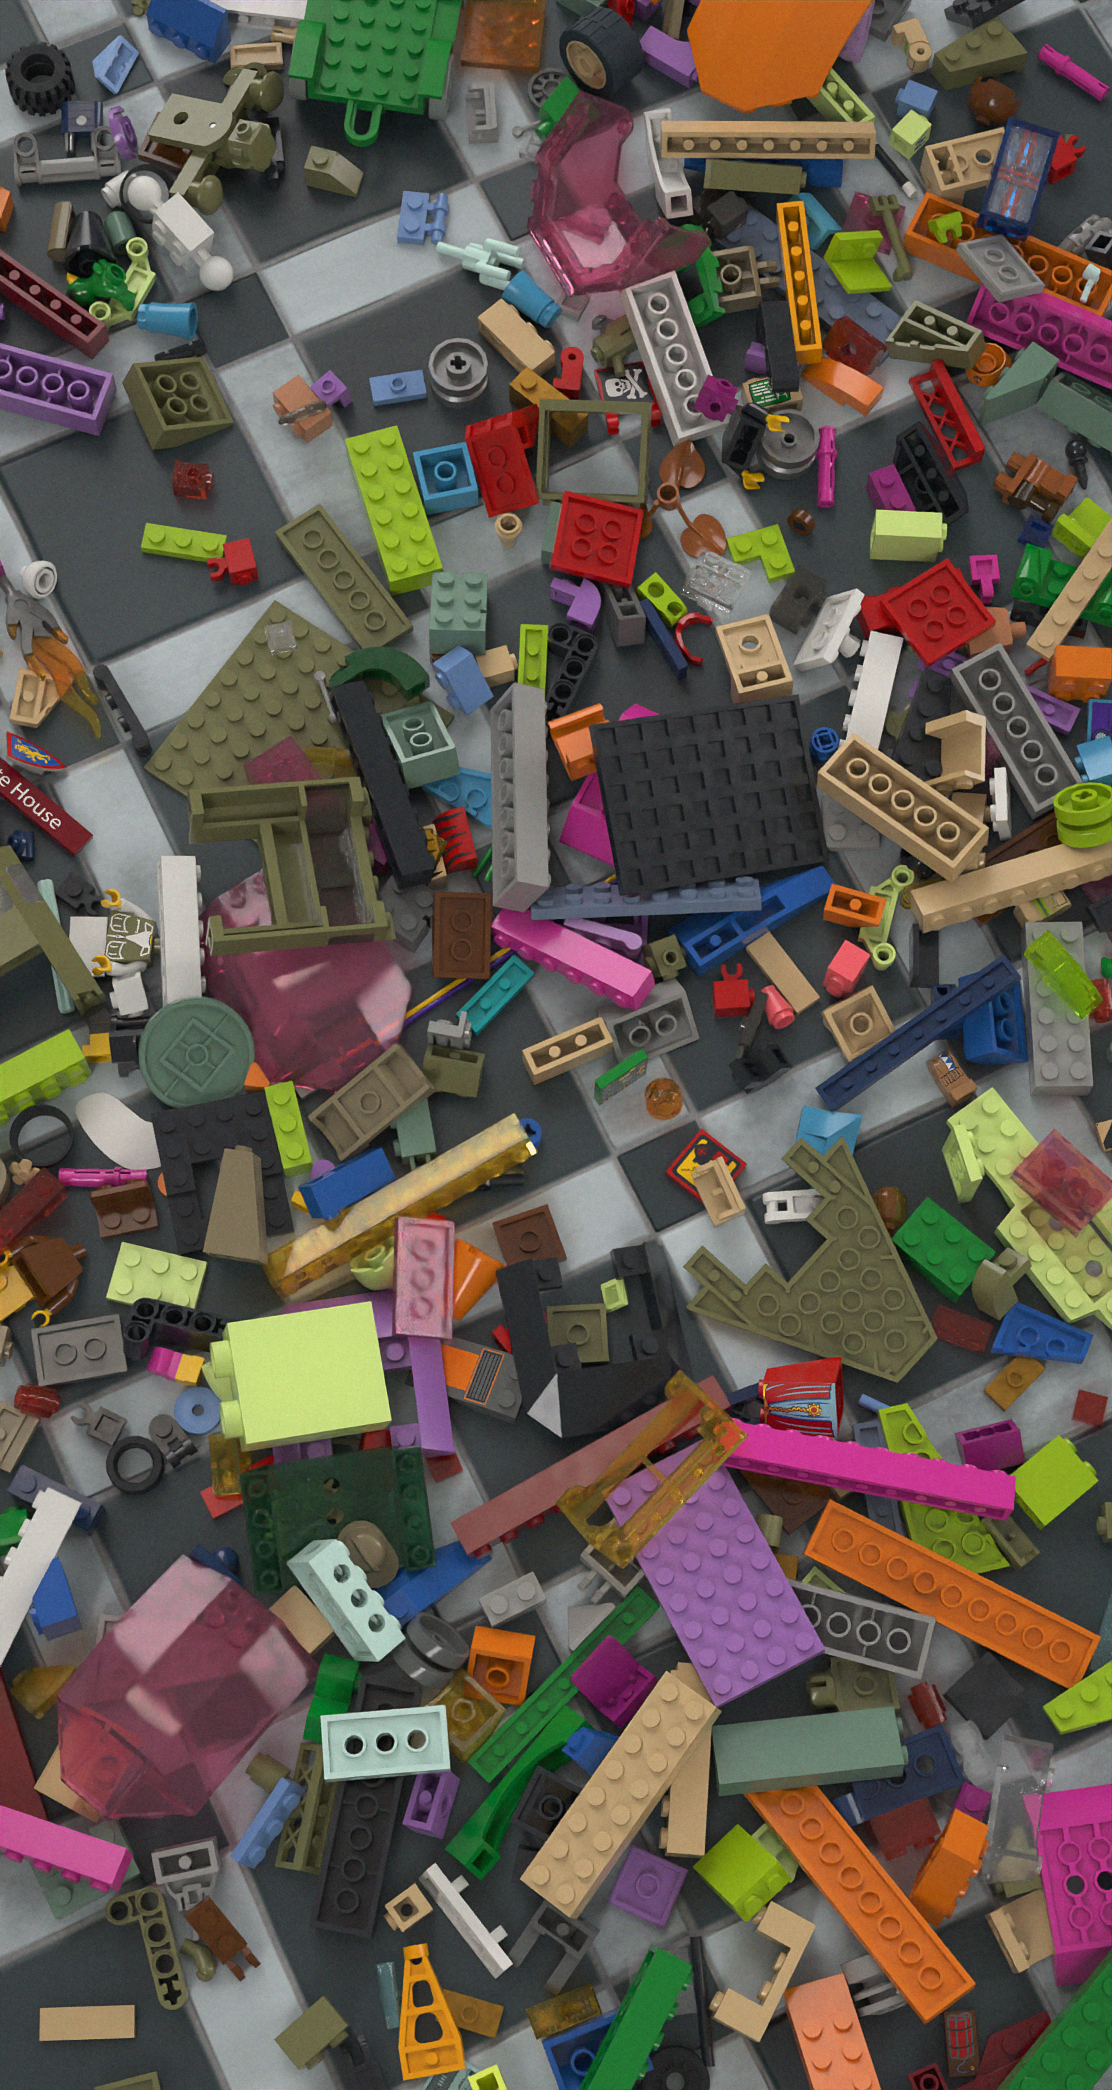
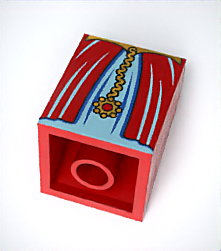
M842 1357L779 1366L766 1370L764 1379L759 1380L758 1386L759 1398H764V1407L760 1409L761 1424H767L772 1429L782 1431L797 1430L803 1435L813 1437L823 1435L838 1438L844 1414Z

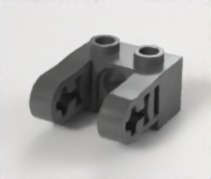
M545 1899L507 1956L513 1963L512 1965L518 1969L541 1934L544 1935L545 1933L565 1946L567 1953L543 1987L554 1996H557L600 1932V1929L580 1915L577 1919L569 1918Z

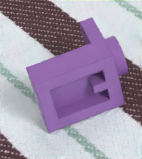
M331 370L311 386V390L327 407L339 401L345 408L352 402L347 387Z

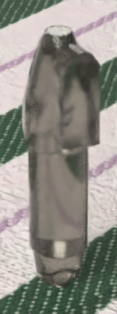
M326 401L311 402L304 407L289 412L279 418L278 424L282 426L292 424L308 416L312 417L324 412L327 409Z

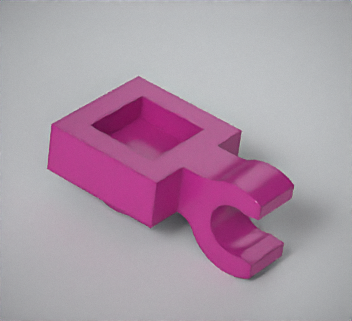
M997 554L970 556L968 562L971 585H980V601L983 605L992 604L991 597H994L993 584H999L1000 580Z

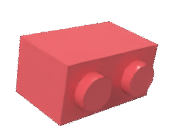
M845 940L827 968L823 982L826 991L837 998L848 997L863 976L870 954Z

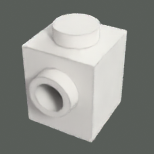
M141 972L112 978L114 991L109 993L113 1009L119 1008L120 1015L127 1014L128 1018L143 1015L144 1010L149 1009Z

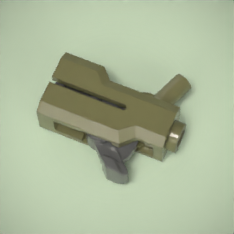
M626 314L615 320L608 319L606 315H598L592 320V329H599L601 335L593 340V346L590 350L591 355L597 364L601 363L605 368L613 364L615 376L618 378L626 375L623 359L638 349Z

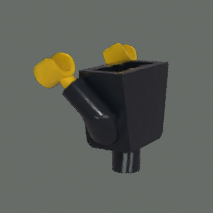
M754 402L743 406H736L722 437V463L726 464L740 478L743 477L744 487L750 490L760 489L757 482L764 481L762 473L749 472V465L765 431L766 424L768 423L770 431L785 433V430L781 428V422L789 423L788 417L773 415L770 410Z

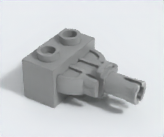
M216 1836L158 1848L151 1853L157 1885L164 1884L169 1895L176 1900L178 1911H183L184 1909L186 1912L190 1911L205 1898L204 1893L206 1896L209 1895L214 1901L212 1891L217 1882V1872L222 1868ZM190 1925L192 1941L200 1940L201 1937Z

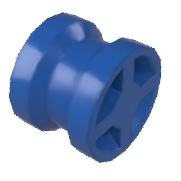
M530 1118L519 1120L513 1129V1142L515 1146L524 1152H531L539 1147L542 1140V1130L539 1123Z

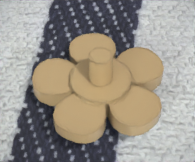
M22 1159L20 1163L12 1162L9 1167L10 1172L14 1174L12 1180L18 1185L25 1183L27 1187L34 1188L38 1184L37 1180L42 1176L41 1170L36 1167L32 1168V1162L28 1159Z

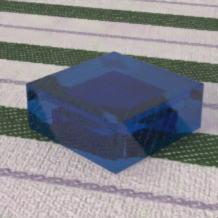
M1030 515L1019 535L1018 542L1024 545L1028 543L1045 548L1054 525Z

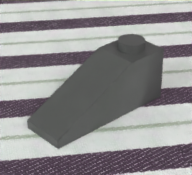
M599 581L609 628L617 647L644 643L646 616L632 585L629 588Z

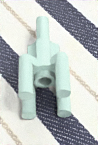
M487 238L483 246L470 243L463 249L438 242L436 251L462 259V267L464 269L480 273L479 281L482 284L505 290L510 281L508 280L510 279L511 272L498 268L499 263L523 269L525 265V259L518 257L520 247Z

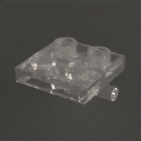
M703 548L687 575L680 594L696 601V605L710 612L715 610L730 618L736 602L751 577L752 571Z

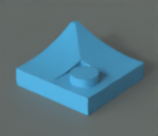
M803 1106L795 1143L802 1137L817 1152L824 1156L842 1136L853 1156L863 1115Z

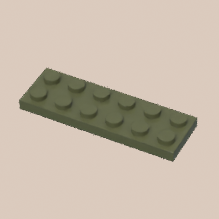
M320 503L275 531V537L360 649L389 647L414 630L412 623Z

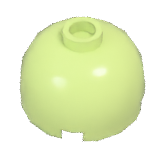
M390 1233L377 1237L379 1243L372 1247L369 1243L365 1244L355 1253L350 1261L351 1271L364 1287L371 1290L395 1289L403 1282V1278L408 1271L410 1264L409 1253L398 1235Z

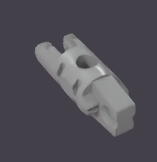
M1092 214V216L1071 232L1058 248L1080 257L1085 253L1084 248L1098 230L1105 232L1110 230L1112 226L1111 219L1106 217L1101 219L1098 215Z

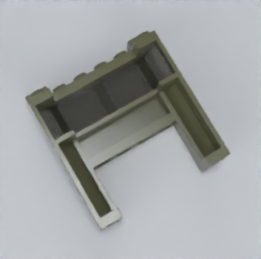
M360 776L193 789L188 791L189 844L245 839L258 840L272 925L223 929L221 915L209 916L205 945L211 949V956L396 939L392 915L389 911L385 912L384 902L381 900L377 901L376 897L379 889L377 876H372L371 868L374 867V858L372 851H368L366 844L369 843L368 829L372 819V810L368 790L366 787L361 786Z

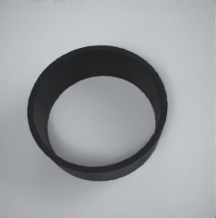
M142 164L134 167L126 174L120 186L119 197L123 209L130 217L144 224H152L153 219H139L126 207L123 198L125 181L133 173L145 170L159 175L166 183L168 192L175 181L162 167L154 164Z
M44 1104L31 1106L23 1110L12 1123L9 1134L11 1148L20 1160L25 1159L18 1146V1138L23 1126L35 1117H55L61 1120L69 1130L70 1141L68 1147L61 1156L47 1163L32 1162V1167L36 1168L54 1167L63 1162L72 1149V1123L62 1110L54 1106Z

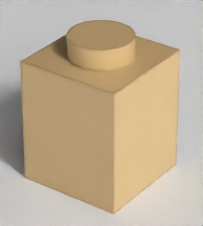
M507 645L486 650L485 655H475V661L489 688L514 681V670H518V664L514 653L509 654Z

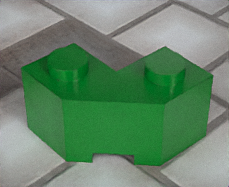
M324 1654L317 1675L314 1697L306 1718L303 1739L322 1743L321 1716L349 1713L354 1693L358 1694L362 1676L358 1675L360 1662Z

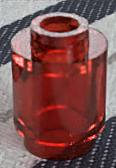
M1094 979L1087 982L1089 1018L1094 1019L1096 1023L1111 1021L1112 986L1109 985V980Z
M28 1383L26 1386H18L14 1398V1408L20 1409L21 1413L50 1418L53 1413L56 1414L58 1412L61 1398L57 1396L56 1389Z
M927 1681L910 1688L912 1694L907 1696L919 1724L923 1723L925 1729H929L948 1720L945 1714L947 1709L935 1684L928 1686Z

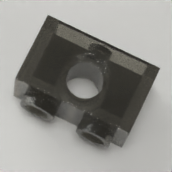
M799 565L770 607L769 616L771 621L795 635L798 634L802 627L806 629L813 619L814 614H812V611L816 606L820 608L828 596V593L825 592L827 581ZM803 599L806 603L797 604L794 600Z

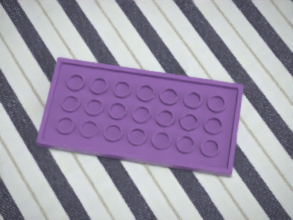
M708 1436L603 1490L602 1495L713 1705L719 1708L825 1652V1648L727 1468L722 1465L711 1464L713 1443Z

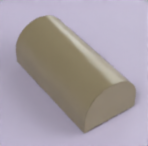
M58 202L54 205L47 255L50 259L57 262H63L74 220L77 216L71 202Z

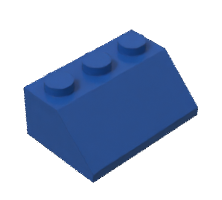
M209 0L150 1L146 16L149 30L155 36L164 37L173 42L178 48H185L195 53L198 58L208 60L214 64L230 44L231 34L227 9Z
M976 973L958 978V984H962ZM1018 981L962 1021L963 1049L966 1060L982 1065L1028 1062L1020 981Z
M59 1557L54 1558L32 1597L35 1607L29 1608L38 1634H44L47 1641L83 1629Z
M619 2007L541 2038L559 2090L579 2089ZM648 2055L646 2061L649 2062L647 2072L654 2069L650 2057Z

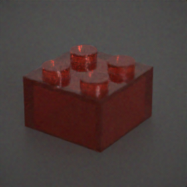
M927 1797L871 1818L863 1823L876 1858L884 1856L886 1862L907 1854L905 1847L913 1845L914 1849L918 1850L935 1843L934 1836L941 1833Z

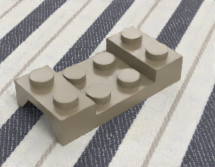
M395 1043L307 1117L324 1133L336 1149L340 1161L345 1162L370 1146L369 1142L411 1107L415 1109L433 1094L436 1089L404 1047Z

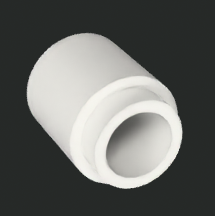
M127 170L105 183V187L101 189L105 201L111 208L122 206L119 191L121 183L128 173ZM135 173L130 175L125 181L123 188L125 203L129 201L128 187L138 177Z

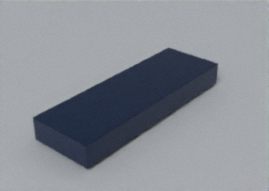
M645 599L639 602L646 616L645 627L676 679L679 681L685 678L688 663L650 600Z

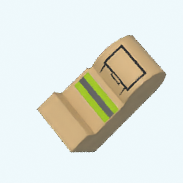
M916 17L893 25L890 39L894 47L902 46L908 58L907 67L915 73L926 71L929 67L932 50L918 18Z
M1061 890L1046 897H1039L1017 905L1013 914L1023 928L1025 922H1048L1068 910L1071 907V903L1064 891Z

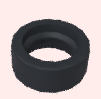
M129 1436L119 1440L109 1450L106 1459V1472L111 1482L121 1492L130 1495H142L153 1490L161 1481L165 1470L164 1458L158 1447L149 1439L141 1436ZM133 1448L145 1450L150 1454L153 1461L151 1474L139 1483L125 1481L118 1472L119 1458L124 1452Z

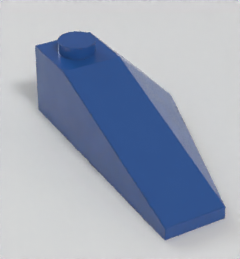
M459 1540L399 1562V1569L395 1578L389 1584L380 1588H371V1590H375L383 1598V1607L389 1615H393L399 1621L402 1627L400 1631L402 1632L417 1613L429 1611L490 1562L492 1558L490 1555H487L478 1560L476 1557L470 1559Z

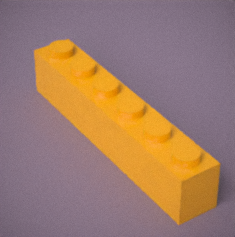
M804 200L777 203L776 221L786 301L789 307L797 363L799 365L820 363L822 359V342Z

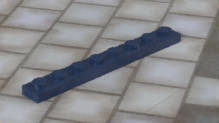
M1004 954L818 1085L815 1088L831 1111H837L1022 979L1006 956Z

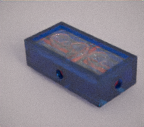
M1009 116L1001 134L974 225L975 227L1002 234L1022 242L1027 240L1033 227L1060 132Z

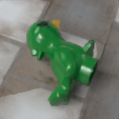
M100 259L98 261L99 264L95 262L92 266L94 273L90 278H79L67 273L68 286L66 295L79 306H91L93 303L98 302L97 296L118 300L126 311L134 309L136 294L128 290V286L124 282L126 274L120 266L111 264L106 259Z

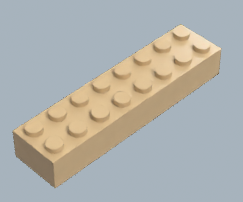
M666 1671L520 1880L569 1918L577 1919L722 1711Z

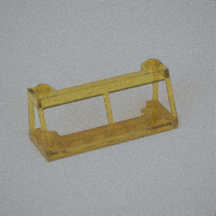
M681 1370L669 1380L665 1387V1396L669 1400L668 1404L588 1489L581 1485L572 1486L555 1502L585 1540L622 1569L631 1562L749 1436L696 1382ZM700 1399L705 1406L699 1411L702 1421L697 1431L704 1439L666 1478L647 1459V1455ZM640 1462L662 1482L622 1526H619L613 1520L604 1526H590L587 1523V1519Z

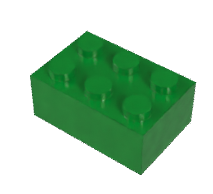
M929 1197L921 1203L891 1239L900 1259L954 1303L971 1286L982 1262L985 1259L991 1262L996 1254L992 1248Z

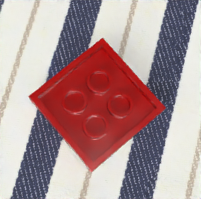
M564 491L549 569L629 588L632 583L644 510Z
M948 558L880 599L879 602L881 608L927 668L993 628L996 624V620Z

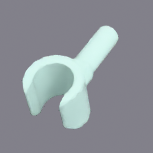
M1091 263L1082 274V277L1088 280L1080 298L1082 303H1086L1091 288L1099 280L1100 269Z

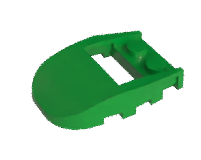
M685 224L664 236L654 246L647 260V279L674 270L676 275L696 264L704 292L688 301L687 306L697 331L724 315L725 308L719 307L718 295L723 293L722 283L717 279L718 259L712 255L710 250L711 241L702 227Z

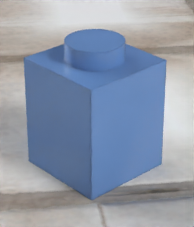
M909 80L905 89L900 88L896 96L895 103L898 104L896 115L903 118L912 109L928 120L934 109L938 91Z

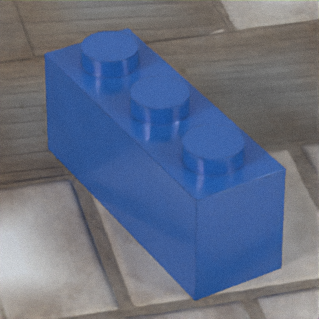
M371 1148L304 1183L298 1188L312 1219L324 1218L325 1221H329L338 1217L341 1214L339 1210L346 1206L352 1208L365 1201L364 1196L370 1193L376 1195L387 1190V1184L396 1180L383 1149Z

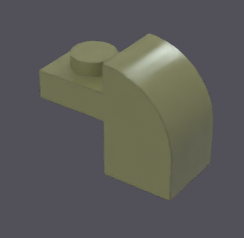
M1007 1247L993 1262L985 1259L979 1266L972 1284V1294L977 1308L1000 1320L1018 1302L1013 1285L1032 1267L1029 1258Z

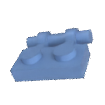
M403 191L397 243L424 245L425 236H431V242L435 245L438 242H442L447 228L444 224L445 216L449 213L448 195L439 193L437 201L429 203L430 193ZM428 215L435 216L432 224L427 223Z

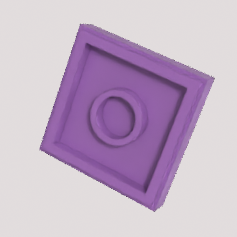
M632 1844L607 1903L664 1929L688 1870Z

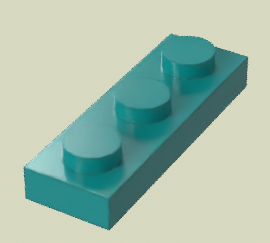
M513 955L456 1013V1018L460 1020L461 1011L467 1012L468 1021L472 1022L471 1032L477 1036L535 977V972Z

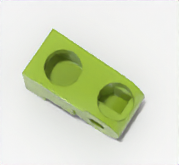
M656 572L637 588L636 596L639 602L645 599L650 600L663 624L669 628L688 613L681 599Z

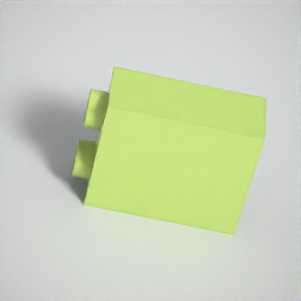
M371 1301L227 1323L222 1333L223 1341L210 1343V1356L215 1379L230 1378L233 1397L232 1401L219 1403L223 1435L225 1439L239 1437L241 1452L383 1430L392 1421Z

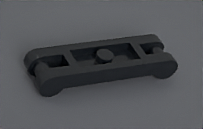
M99 664L95 666L93 675L96 685L100 690L107 692V695L104 697L112 711L117 709L121 717L117 718L124 733H131L136 754L143 758L149 756L152 748L148 735L106 665Z

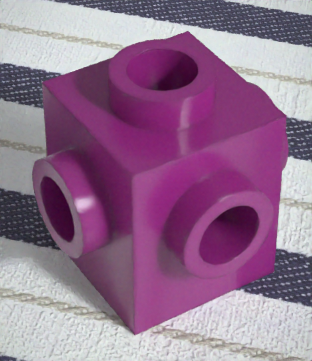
M708 374L696 398L693 409L702 412L708 419L723 422L727 413L732 415L739 400L735 399L738 388L725 379H717Z

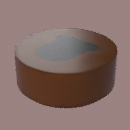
M795 509L787 518L790 528L801 536H808L815 528L814 519L804 510Z

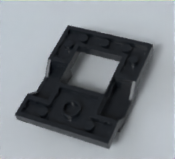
M265 1091L150 1114L180 1256L203 1251L210 1218L202 1220L191 1166L222 1160L224 1149H235V1145L252 1148V1152L261 1158L267 1238L294 1233L283 1171Z

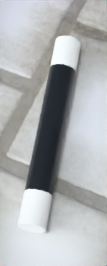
M876 141L875 157L910 199L918 194V190Z

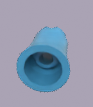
M525 270L520 271L509 282L501 296L507 304L513 305L536 324H540L547 329L554 324L562 312V308L555 303V300L545 293Z
M152 302L151 304H140L137 319L139 329H146L152 333L177 336L191 341L194 339L198 322L196 303L167 304Z

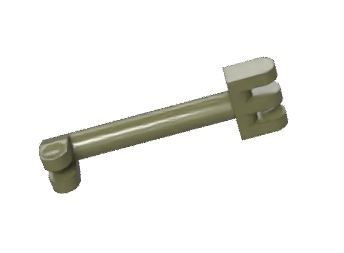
M895 194L888 195V197L882 195L878 199L876 196L869 197L868 203L872 216L883 217L899 265L893 272L894 282H900L902 279L909 281L913 277V272L893 216L900 209Z

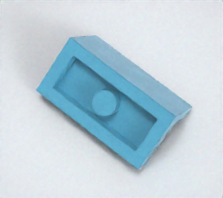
M811 193L793 194L788 202L804 200L808 240L811 250H817L829 234L840 233L843 230Z

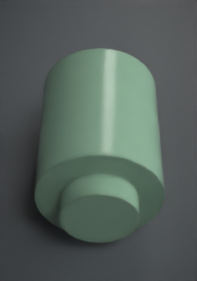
M114 211L105 219L104 225L114 252L124 255L127 254V242L137 236L130 216L125 212Z

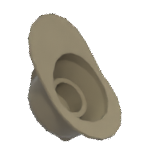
M354 1521L347 1524L341 1530L337 1541H341L348 1548L350 1560L364 1571L367 1576L366 1582L370 1588H380L389 1584L395 1578L399 1569V1559L382 1531L375 1524L368 1521Z

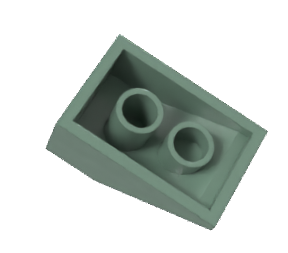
M432 700L381 715L385 736H389L391 740L393 758L398 760L401 769L400 776L403 783H406L409 789L460 774L456 747Z

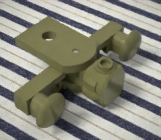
M243 68L222 104L171 94L147 134L152 142L194 150L169 191L171 197L179 192L192 208H198L203 215L209 216L218 210L223 199L222 184L214 176L220 166L226 169L237 167L264 172L270 166V161L276 152L275 140L271 134L270 126L264 123L247 121L249 116L244 108L251 110L254 104L261 105L264 111L272 112L280 106L284 97V83L277 72L271 71L262 79L258 71ZM187 119L183 124H179L182 120Z

